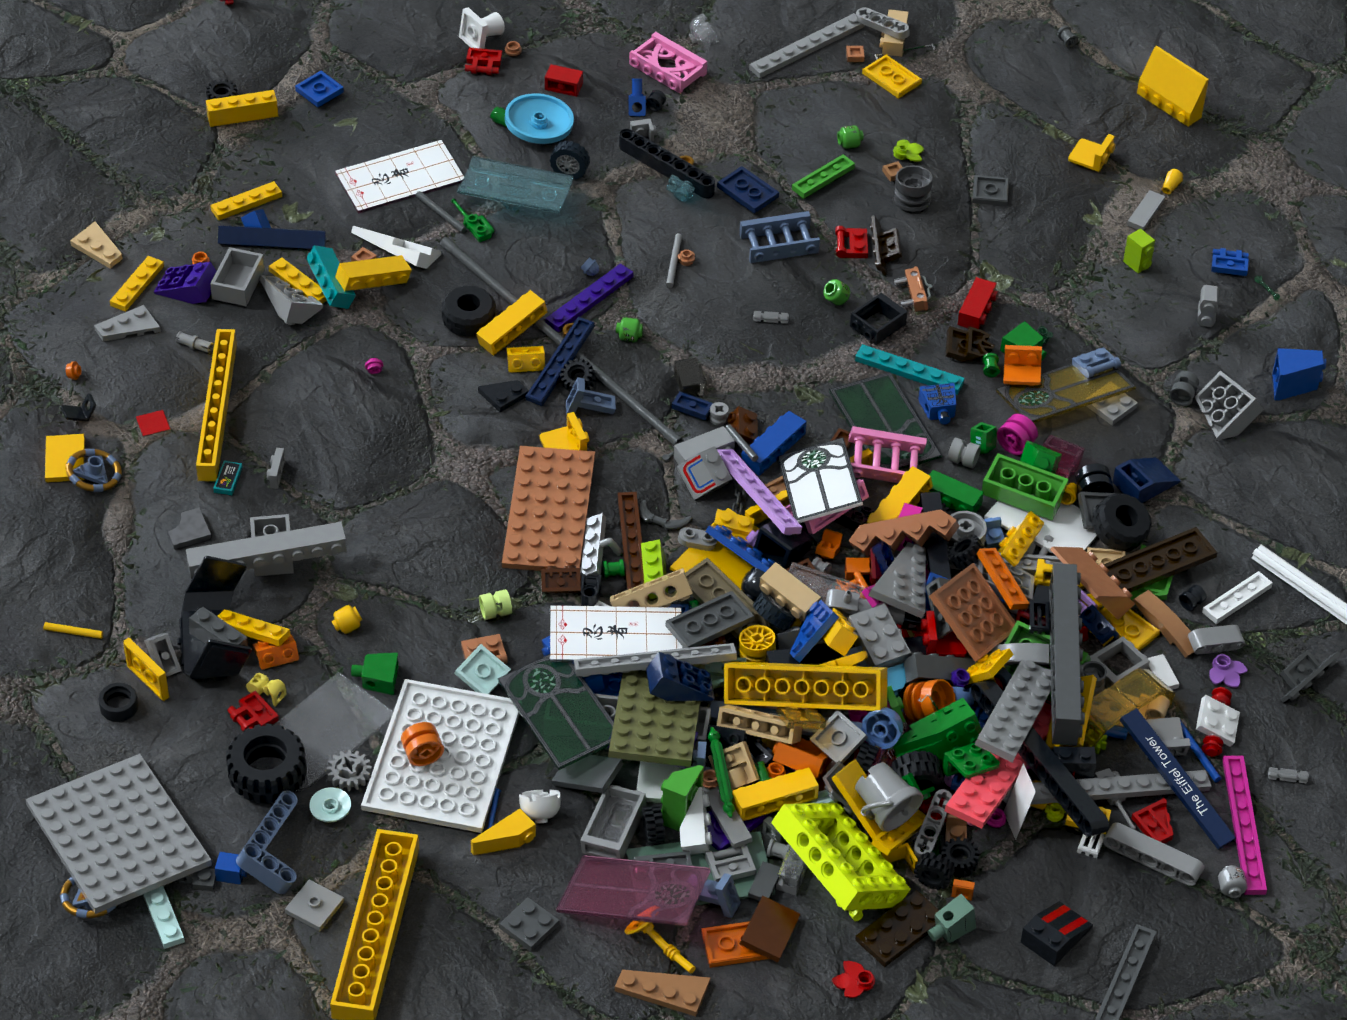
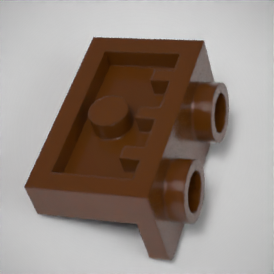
M568 565L564 568L546 566L545 569H541L542 594L581 593L580 568Z

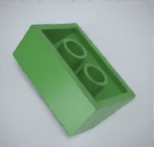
M697 765L672 772L670 777L663 781L661 791H663L661 812L664 826L680 832V826L698 788L702 787L703 789L704 766Z

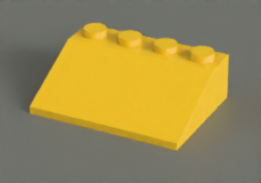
M1155 46L1139 79L1137 94L1189 127L1202 118L1209 79L1160 47Z

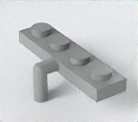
M603 513L586 518L580 570L581 577L582 574L596 577L601 575L604 547L609 546L617 556L623 553V550L612 538L604 539L607 517Z

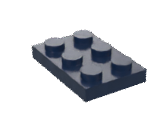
M743 166L717 182V188L754 214L779 198V192Z

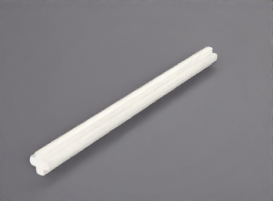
M1262 544L1258 549L1254 550L1252 553L1254 554L1252 556L1254 561L1347 625L1346 602Z

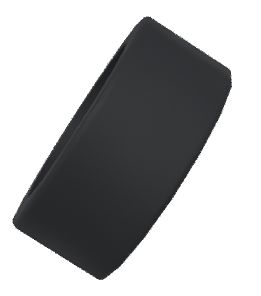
M117 682L109 684L99 694L98 701L101 714L110 721H125L137 712L138 699L136 691L126 683ZM125 696L130 699V702L124 707L111 708L106 705L113 697Z

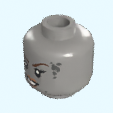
M1230 865L1223 868L1219 873L1220 890L1224 895L1237 898L1246 891L1247 880L1245 872L1241 868Z

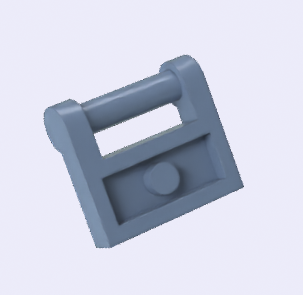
M1103 347L1072 358V365L1086 378H1090L1094 374L1110 368L1116 369L1121 367V361Z

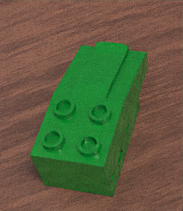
M961 698L909 725L911 730L901 735L900 740L892 748L897 758L913 751L931 752L938 757L940 765L943 766L945 752L975 743L982 728L975 712L966 700Z

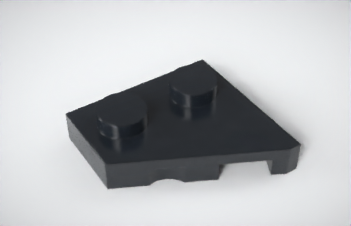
M518 380L478 387V393L499 412L523 400L529 392Z

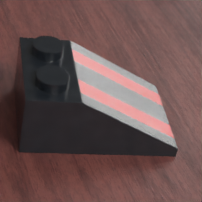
M1059 901L1035 915L1023 927L1020 943L1055 966L1093 927V924Z

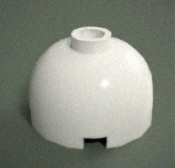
M543 789L523 792L522 795L519 794L520 808L530 819H535V823H546L548 818L554 817L559 811L561 805L560 791L550 790V794L543 792Z

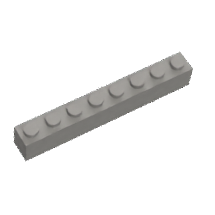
M342 522L189 548L186 549V556L192 579L205 556L245 563L247 570L347 552Z

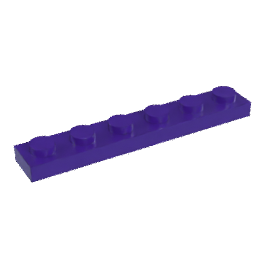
M620 263L545 318V322L554 330L560 332L566 324L575 321L632 279L633 271Z

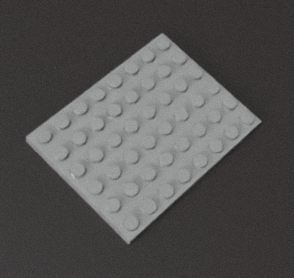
M141 754L26 799L27 807L95 914L212 866L211 858Z

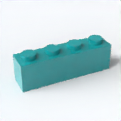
M314 245L308 253L307 261L329 306L349 309L356 294L354 290L344 291L336 279L335 275L339 261L333 249Z

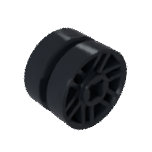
M1099 463L1088 464L1076 473L1075 479L1079 493H1114L1111 475L1105 465Z

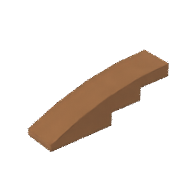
M1149 590L1133 599L1148 622L1161 631L1170 645L1174 643L1185 658L1194 653L1188 638V634L1191 631L1163 601Z

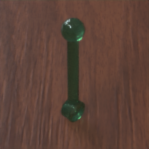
M1260 275L1255 276L1254 281L1266 288L1273 295L1274 300L1280 298L1278 293H1275L1262 281Z

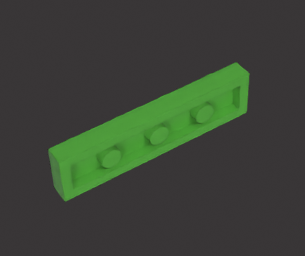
M843 154L792 184V190L804 199L853 170L855 163Z

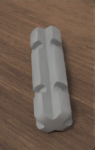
M754 311L753 320L755 322H761V320L768 323H778L780 321L783 324H787L789 322L788 313L781 312L779 314V312L767 311L761 313L762 311Z
M1270 767L1268 779L1276 780L1279 778L1281 781L1296 782L1298 780L1299 783H1307L1309 774L1307 771L1297 772V770L1283 768L1278 770V768Z

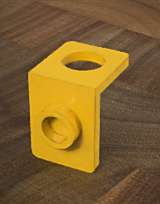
M908 843L900 845L888 856L882 853V856L890 863L905 858L914 873L918 860Z

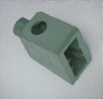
M960 894L934 915L936 925L927 932L933 941L938 940L942 936L948 943L955 941L976 929L974 907Z

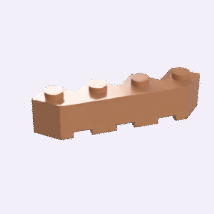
M940 509L859 525L849 539V543L854 549L868 557L870 555V548L874 549L879 542L895 552L905 537L922 547L931 533L935 532L949 542L960 525L955 518Z

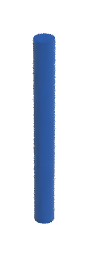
M1180 720L1183 737L1190 739V748L1213 781L1215 783L1219 782L1221 776Z

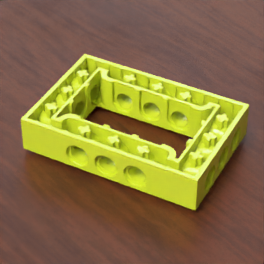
M838 803L784 804L771 822L844 911L893 908L911 890L906 884L905 879L897 874L893 869V865L886 861L881 852L868 840V836L856 826V822L844 812V808Z

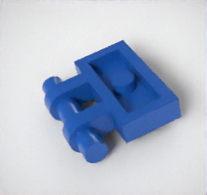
M1226 248L1213 249L1211 272L1247 276L1249 253L1242 252V250L1229 251Z

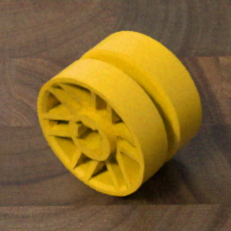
M752 625L742 630L739 635L740 658H746V662L765 663L766 651L776 650L775 633L773 630L763 625Z

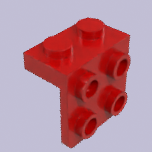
M926 611L925 619H921V631H924L923 645L926 646V654L937 653L939 656L954 655L955 657H965L967 650L956 637L954 631L941 640L937 639L934 611Z

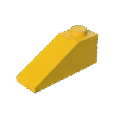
M518 809L472 839L471 853L473 855L517 848L525 843H529L536 837V824L521 809Z

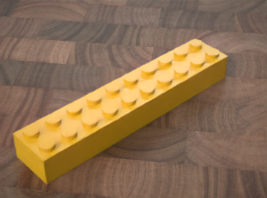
M377 829L330 1003L332 1019L376 1020L419 853V837L417 834Z

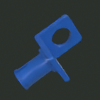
M633 78L632 94L628 95L629 116H645L646 96L642 94V79ZM635 102H639L642 105L640 112L633 111L632 105Z

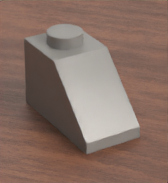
M161 633L144 640L151 659L166 672V677L182 671L168 633Z

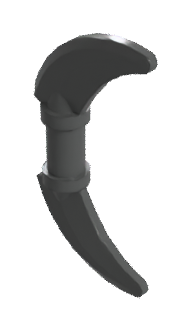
M643 500L638 507L639 515L645 522L661 525L664 529L682 528L692 518L688 516L680 520H669L658 517L648 510L646 500Z

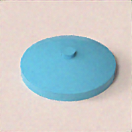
M538 93L521 95L513 99L505 110V124L509 131L527 142L537 144L558 142L566 138L573 128L574 115L572 110L566 103L550 95Z

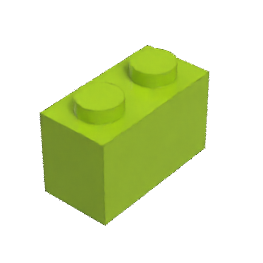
M1141 228L1128 235L1123 262L1137 273L1148 269L1152 264L1155 239Z

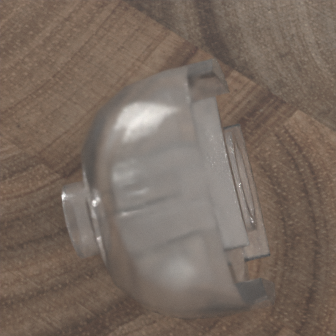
M704 13L692 19L688 36L692 43L696 42L701 47H710L718 43L719 40L712 25L708 21L706 22L707 17Z

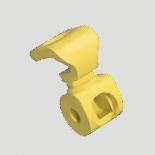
M256 673L246 684V688L250 693L256 691L259 695L263 692L268 696L271 695L274 707L287 695L285 684L281 680L269 681V678L262 673Z

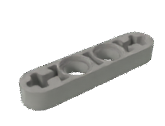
M866 7L856 11L857 21L863 25L897 39H905L910 35L909 26L906 23Z
M941 789L934 794L914 844L913 852L917 859L926 852H929L931 855L948 814L944 811L945 806L952 797V794L947 790ZM943 797L946 800L943 802L942 807H940L939 803ZM939 813L942 816V818L940 820H934L931 817V814ZM931 829L935 832V835L927 836L924 831ZM923 843H927L926 850L921 852L920 849Z

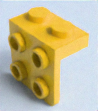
M1108 134L1101 145L1083 138L1080 139L1070 153L1068 161L1099 172L1103 165L1107 163L1110 154L1114 152L1116 146L1114 143L1115 136Z
M571 412L567 413L566 427L541 433L540 441L544 448L587 451L589 436L586 431H583L580 418L577 419L575 413Z

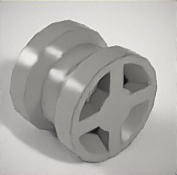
M716 402L710 406V422L712 424L721 426L728 422L729 408L725 403Z
M816 557L812 564L822 579L825 580L831 571L832 564L823 562L821 558Z

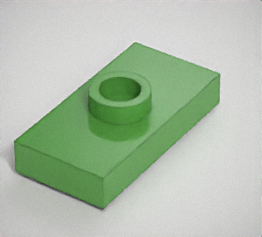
M888 686L887 698L891 709L900 715L902 722H905L901 711L904 708L900 696L896 698L892 686Z

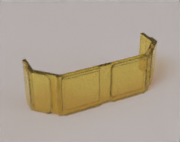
M1141 668L1135 669L1117 681L1113 686L1093 697L1083 747H1095L1106 731L1120 722L1122 716L1136 708L1139 710L1160 695L1168 698L1170 707L1175 692L1152 671L1148 669L1142 670Z

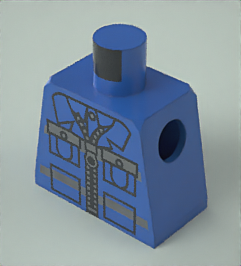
M955 384L920 386L918 400L928 419H939L941 424H948L951 420L950 418L955 416Z

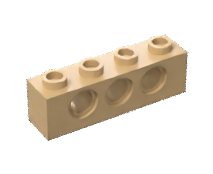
M682 568L610 597L612 607H629V602L637 601L639 603L638 607L666 608L672 605L671 602L676 600L684 601L690 598L693 592L685 570ZM668 586H673L676 588V591L669 594L665 589ZM654 593L658 597L656 600L650 601L647 599V596Z
M728 704L719 707L717 726L746 730V734L794 744L801 741L804 721Z

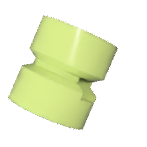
M506 589L496 591L494 595L491 593L479 595V604L484 620L496 618L497 614L500 616L512 614L511 600Z

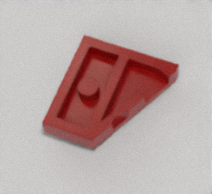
M1165 798L1133 813L1131 817L1145 835L1162 843L1173 839V830L1170 825V815L1167 812V801Z

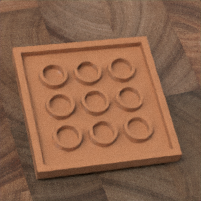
M974 563L929 595L933 604L975 662L1006 639L1016 623Z

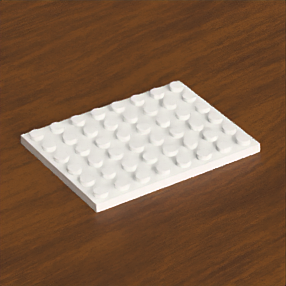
M405 679L367 786L361 810L482 833L520 714L512 699ZM420 722L434 724L444 746L442 756L437 761L425 766L412 765L401 743L402 733L408 727Z

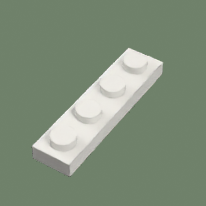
M1258 571L1203 607L1202 613L1215 624H1218L1272 587V582Z

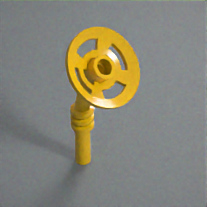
M653 907L642 913L638 918L652 919V914L660 910V908ZM632 921L626 927L624 932L627 935L643 931L644 934L647 933L671 961H676L690 974L695 971L696 967L680 954V950L674 947L673 944H668L654 930L653 923Z

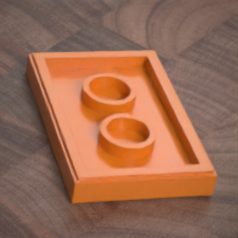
M750 921L701 928L709 968L769 959L739 944Z

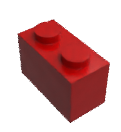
M551 64L545 75V90L577 97L583 85V71Z

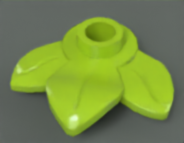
M905 139L899 140L897 145L894 146L893 155L900 160L907 158L911 161L919 162L922 161L919 154L924 151V148L920 144L910 143Z

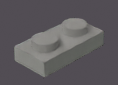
M276 448L275 454L271 455V469L267 470V480L270 481L271 489H278L285 463L284 448Z

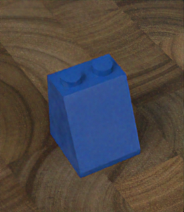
M1278 348L1272 372L1275 401L1318 389L1319 382L1323 380L1322 369L1326 368V358H1323L1322 351Z

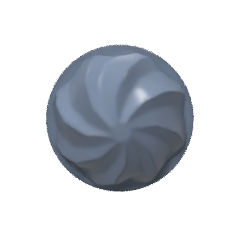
M589 257L581 266V269L584 271V274L594 276L599 271V265L595 259L592 260Z

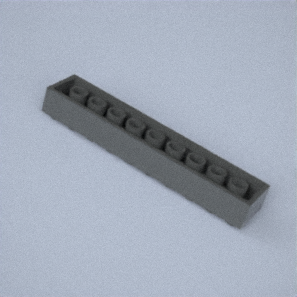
M1053 563L1049 586L1052 744L1077 746L1078 738H1082V725H1084L1085 713L1082 712L1084 696L1081 695L1084 690V681L1080 678L1083 677V665L1080 662L1083 659V649L1079 647L1082 646V634L1079 631L1082 629V618L1078 616L1081 615L1082 604L1078 601L1081 599V588L1078 587L1081 581V573H1077V564Z

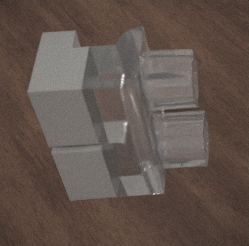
M789 846L779 869V880L776 890L796 896L808 866L791 846Z

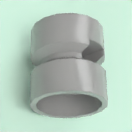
M955 437L950 446L947 459L957 464L962 462L963 466L973 469L978 461L981 445L971 442L966 444L965 440Z

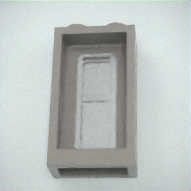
M610 785L606 792L602 793L580 840L582 853L622 862L642 818V807H647L646 794L638 790Z

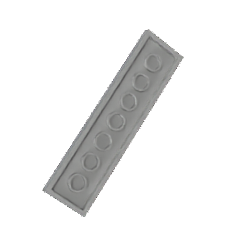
M1022 659L979 734L975 745L1013 763L1051 692V670L1036 665L1033 661Z

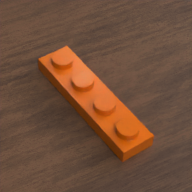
M980 548L977 556L1009 609H1027L1030 603L997 549Z

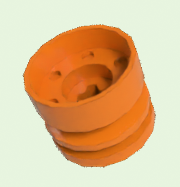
M937 679L911 683L906 687L903 705L906 716L912 723L937 711L931 699L939 710L956 701L953 687L948 681ZM927 694L929 695L922 702L918 701L919 698H921V701Z

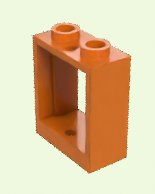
M802 737L800 742L794 744L776 742L772 753H774L773 761L795 770L810 768L815 778H819L826 773L825 767L832 761L811 741Z

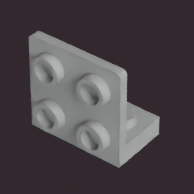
M1179 717L1146 719L1173 756H1185L1191 746L1190 739L1183 737Z

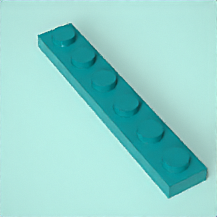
M863 344L855 356L856 362L926 385L954 383L956 395L960 392L965 380L964 377Z

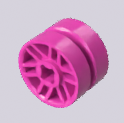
M1013 414L997 431L999 444L1013 455H1021L1026 441L1034 442L1038 437V430L1035 424L1022 414Z

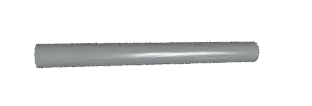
M679 233L675 235L666 282L668 288H672L674 284L682 235Z

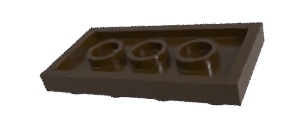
M916 890L858 933L855 941L882 966L886 967L928 935L927 931L936 925L934 915L939 909Z

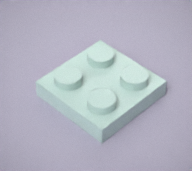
M480 644L456 669L454 674L475 692L490 694L500 683L498 678L508 674L511 669Z

